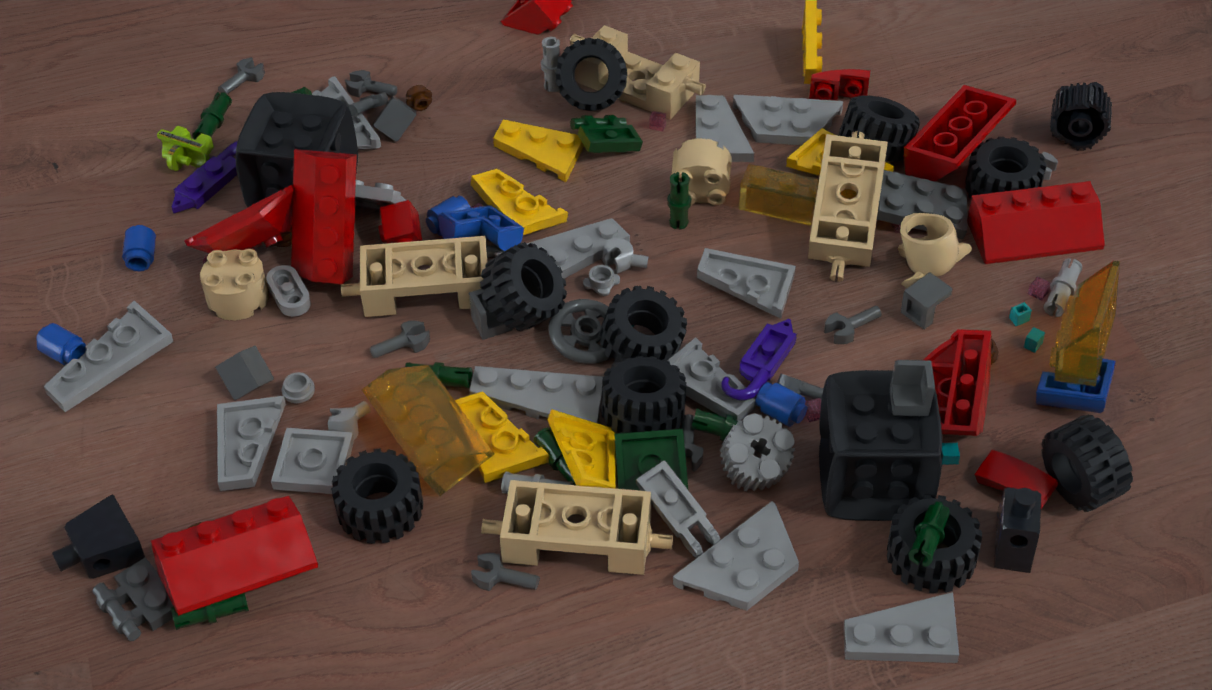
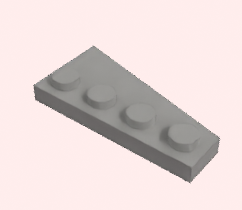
M613 218L526 244L533 243L537 245L538 249L542 247L547 250V255H552L556 260V265L561 267L563 272L561 275L565 279L602 259L603 248L608 241L613 238H623L630 242V235ZM502 250L495 252V257L503 253L504 251Z
M133 301L127 307L128 312L121 319L115 318L107 326L108 331L99 340L93 339L85 346L86 352L79 359H72L44 385L46 394L64 412H67L174 342L172 334L137 302Z
M475 366L469 392L472 395L483 391L500 408L509 411L512 408L523 410L526 412V416L539 419L540 416L548 418L551 410H556L599 423L603 377Z

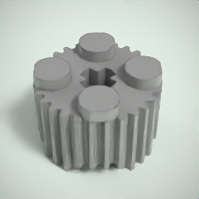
M754 413L747 415L742 421L739 420L731 428L720 448V457L723 458L721 464L725 465L723 471H728L727 477H730L732 480L731 484L736 483L738 489L744 487V491L748 489L755 491L758 487L760 490H763L765 486L770 488L772 484L775 485L788 471L792 464L791 461L794 459L792 454L795 448L792 447L795 440L792 432L787 428H782L781 422L777 424L775 418L769 420V416L762 418V415ZM755 450L761 454L760 458L753 455Z

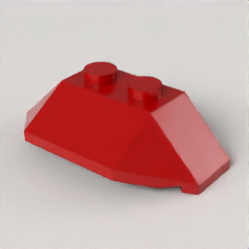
M289 185L189 237L184 242L188 247L210 253L214 250H255V248L265 244L266 248H269L283 241L281 235L290 231L292 225L293 185Z
M958 329L951 335V339L939 345L923 359L932 362L942 434L978 436L983 432L990 385L991 330Z

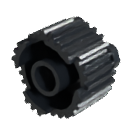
M1083 82L1082 85L1077 83L1076 86L1073 84L1061 86L1056 91L1052 103L1050 122L1052 137L1058 138L1059 141L1064 140V144L1070 143V146L1076 148L1077 151L1080 148L1084 151L1086 148L1092 149V146L1095 143L1097 144L1098 140H1103V136H1107V132L1111 130L1112 102H1110L1111 98L1108 97V93H1104L1103 85L1097 82L1086 85Z

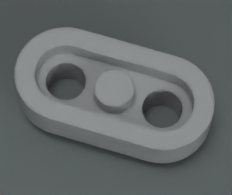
M288 265L272 268L267 273L266 280L269 291L280 311L284 315L291 317L306 313L311 306L309 292L297 271Z

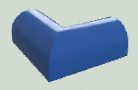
M491 205L439 214V229L444 239L485 236L491 243L506 251L514 245L521 243L524 227Z
M1082 356L1076 376L1042 371L1036 391V404L1102 413L1106 405L1116 361Z

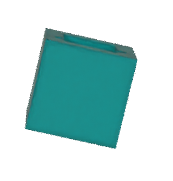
M1023 302L1011 307L1009 319L1015 326H1019L1030 321L1032 310Z
M1033 327L1026 336L1024 348L1035 353L1043 343L1045 332Z
M958 442L942 443V465L959 464L960 452Z

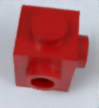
M409 200L380 207L382 225H379L378 229L383 243L422 241L419 214Z

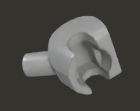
M613 238L604 245L602 262L606 266L615 264L616 269L613 271L614 274H618L632 266L647 268L649 256L633 254V246L629 241L623 238Z
M363 401L354 407L330 408L332 416L328 419V430L353 432L355 440L359 434L357 420L371 412L370 406L367 402Z

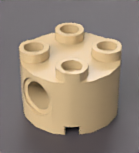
M697 138L687 140L682 143V147L678 151L676 148L673 152L672 174L679 172V182H682V172L688 174L690 178L689 194L691 196V205L695 202L721 205L725 202V196L729 193L732 157L725 146L721 149L717 147L718 142L711 139Z
M214 250L208 254L207 262L204 263L201 269L200 278L206 302L211 312L212 310L215 311L219 318L236 321L247 319L254 315L253 310L259 306L262 310L266 306L269 291L262 261L258 258L255 250Z

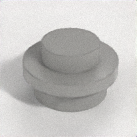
M296 372L285 378L281 391L288 402L303 403L314 395L315 386L312 379L306 374Z

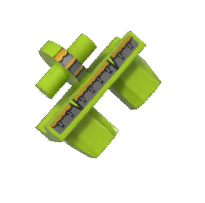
M178 125L171 132L161 129L157 133L158 139L162 142V158L167 159L168 168L174 171L180 170L183 165L201 167L209 160V154L214 149L212 138L209 135L201 133L194 140L191 139L190 132L186 128Z

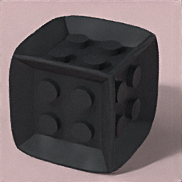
M291 92L266 93L257 100L241 130L236 147V169L247 208L289 185H293L295 149L357 154V174V139L352 114L346 103L330 97Z
M893 370L845 371L827 377L822 393L819 420L821 436L819 445L822 500L827 515L845 520L892 521L894 514L898 513V508L902 504L908 505L910 499L916 497L918 500H922L923 495H931L932 498L937 497L942 470V431L936 390L934 391L929 416L893 415L889 390Z

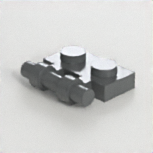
M146 557L114 576L119 586L117 589H108L104 583H99L92 590L97 598L96 604L102 612L109 613L113 619L112 625L119 634H124L129 641L139 638L141 631L138 626L146 622L154 631L173 619L171 612L173 604L158 572ZM130 601L135 608L131 611H125L122 605Z

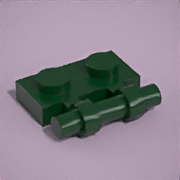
M582 115L581 118H572L570 121L571 129L579 130L577 135L588 152L625 153L627 151L641 150L643 141L634 127L627 125L626 118H617L615 115H605L604 118Z

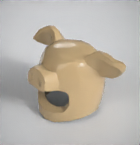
M913 213L905 216L901 222L900 229L903 243L899 245L898 251L902 257L906 258L908 267L915 275L904 280L901 285L908 288L929 272L936 277L942 276L972 251V247L969 244L958 243L957 233L950 219L942 215L930 213ZM918 225H924L927 228L928 235L922 238H912L908 235V232Z

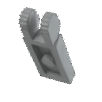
M662 461L636 479L635 484L641 491L651 492L652 506L675 536L681 538L682 543L694 558H698L703 554L700 543L689 531L694 526L698 525L701 533L712 545L720 541L721 538L718 532L706 518V512L666 461Z

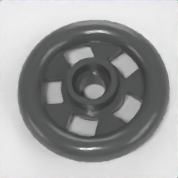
M577 299L565 303L563 308L559 309V313L551 317L549 321V336L554 347L563 356L578 363L596 364L609 360L610 358L605 355L606 348H602L601 345L597 344L601 340V336H599L601 325L598 318H605L608 306L590 299ZM576 312L585 313V315L577 320L574 319L572 314ZM561 326L571 327V336L562 335ZM575 343L589 346L588 351L575 348Z

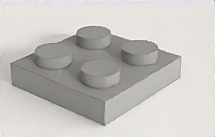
M356 180V207L380 210V207L406 201L401 196V192L393 190L392 185L375 183V187L364 186L363 181Z
M286 428L271 479L273 490L332 494L333 476H337V469L340 465H347L346 460L351 456L354 444L353 432Z

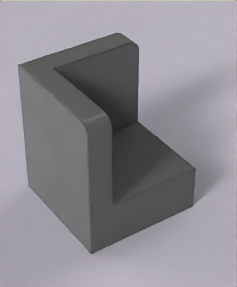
M392 95L374 120L373 126L394 141H398L417 113Z
M929 272L904 290L901 313L925 330L933 324L936 306L952 295L953 289Z
M483 289L469 292L471 317L482 340L512 331V329L505 326V322H498L493 312H489L487 308L489 305L482 297Z
M256 346L238 352L215 366L234 400L274 380L272 373Z
M895 361L889 388L893 415L929 416L935 391L931 361Z

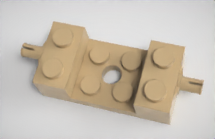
M605 25L591 37L592 39L598 38L612 44L625 61L628 75L627 83L623 94L618 98L622 101L671 120L694 93L701 96L705 91L706 85L699 82L700 62L675 52L664 65L628 52V34ZM573 34L570 38V45L577 40L580 41L585 38ZM586 58L575 69L576 82L597 91L602 89L608 81V69L604 62L597 58Z
M858 131L853 132L852 137L826 134L809 241L808 259L832 263L830 279L835 281L838 270L837 282L843 281L845 265L870 267L888 142L864 139L865 134L859 132V138H857ZM845 189H851L857 193V196L853 199H845L840 193Z
M485 236L361 245L360 283L341 284L342 297L361 295L365 317L396 315V297L458 292L459 309H470L469 292L481 289L480 281L483 280L481 273L486 268L485 265L488 262ZM422 265L431 266L429 269L426 270L418 269V267Z
M510 480L503 521L483 519L481 527L482 534L500 535L502 563L538 566L540 550L608 555V572L644 575L646 557L650 549L672 550L673 535L652 534L650 526V491ZM574 514H580L586 518L580 523H572L567 520L568 517Z

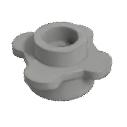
M597 265L591 268L589 278L583 280V286L586 289H593L601 296H606L610 294V289L614 285L620 283V276L614 274L613 269L609 266Z

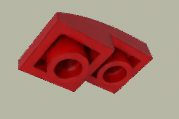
M841 69L812 74L809 99L838 101V96L851 98L867 96L871 70Z
M995 450L990 451L974 474L979 484L1004 491V488L1010 487L1017 489L1029 488L1033 491H1038L1041 493V509L1058 486L1057 480L1049 474L1020 459Z

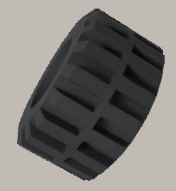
M585 38L584 40L573 42L571 46H567L563 50V54L558 58L557 68H555V81L560 94L568 103L582 110L596 111L611 106L620 98L627 83V68L622 55L612 44L598 38ZM586 58H597L604 62L608 69L609 75L606 85L596 92L584 91L577 85L575 80V69Z
M857 96L849 101L839 136L852 137V133L858 131L857 138H859V132L865 134L864 139L886 141L888 144L885 161L904 160V147L917 134L920 121L914 112L896 101L879 96Z
M1005 137L986 139V142H981L970 156L965 181V189L969 193V198L971 199L972 195L1042 187L1046 171L1045 157L1043 154L1038 153L1039 149L1035 146H1030L1029 142L1024 140L1019 141L1013 137L1010 139Z
M526 242L519 243L488 261L485 265L486 268L482 270L481 277L483 280L480 281V288L484 290L482 294L483 300L487 301L489 312H493L496 315L495 319L500 323L505 322V326L510 329L515 327L517 331L528 330L555 316L565 304L563 299L566 298L567 291L564 289L566 281L561 275L563 272L561 267L556 265L555 258L552 255H547V250L544 248L538 249L537 245L533 243L528 245Z
M634 286L632 291L626 288L621 291L620 295L616 294L609 304L599 334L601 336V347L606 348L605 355L608 358L613 357L615 359L614 363L622 362V359L628 357L636 358V356H653L659 360H668L674 356L685 337L687 318L683 317L685 312L682 307L676 306L677 301L673 297L669 299L666 297V292L660 290L659 293L654 291V287L647 286L646 289H642L641 286ZM631 325L646 327L655 335L642 334Z
M653 356L628 357L622 359V362L613 363L611 368H607L602 379L601 413L605 424L611 426L612 431L617 434L621 432L633 433L678 429L685 415L687 382H685L686 377L684 373H681L676 365H670L669 361L665 359L659 360Z
M1089 414L1083 415L1048 432L1044 436L1045 439L1042 440L1041 444L1043 448L1041 453L1047 474L1057 480L1058 486L1056 490L1074 508L1084 512L1093 511L1130 490L1133 476L1127 451L1112 428L1106 425L1100 418H1095Z
M381 448L373 449L371 453H367L365 450L359 452V456L356 458L353 456L349 457L346 460V466H339L337 476H333V488L331 490L339 524L343 526V530L348 535L352 533L353 538L358 541L366 538L367 543L375 544L376 540L388 543L390 542L389 538L396 537V539L404 536L403 531L407 530L410 532L415 527L414 521H419L422 516L423 497L419 473L416 471L414 463L408 462L407 456L403 454L396 456V451L390 449L387 452H382ZM374 493H390L388 496L380 499H365Z
M923 495L922 500H918L915 497L909 500L908 505L902 504L898 508V513L894 514L892 518L887 545L888 563L892 564L891 570L895 575H902L901 581L904 584L912 583L915 585L914 589L918 591L926 588L929 589V593L937 594L938 589H943L947 593L953 591L954 585L960 588L965 584L966 579L972 577L982 544V530H979L980 523L978 519L971 518L972 511L968 507L961 508V502L955 499L952 502L947 501L946 496L938 495V499L932 498L931 495ZM936 501L943 502V506L948 507L950 510L944 527L945 537L942 542L948 547L936 548L932 563L929 566H923L922 564L925 558L924 554L920 564L916 565L909 558V552L917 537L916 527L919 523L923 522L929 505L935 504Z

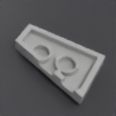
M696 95V139H711L718 142L717 147L721 149L725 146L731 154L732 162H754V152L725 96Z
M705 248L697 268V278L781 319L795 276L796 266Z
M696 337L667 360L670 362V365H676L680 372L684 373L686 377L685 382H687L686 396L723 417H726V414L732 415L733 420L739 421L755 409L756 397L749 400H736L723 392L721 382L724 377L729 378V386L734 389H745L746 387L734 375L726 374L719 367L720 361L713 354L708 356L702 350V343Z
M284 396L217 404V466L220 491L255 487L286 405Z
M953 592L844 620L845 660L958 662L959 647Z

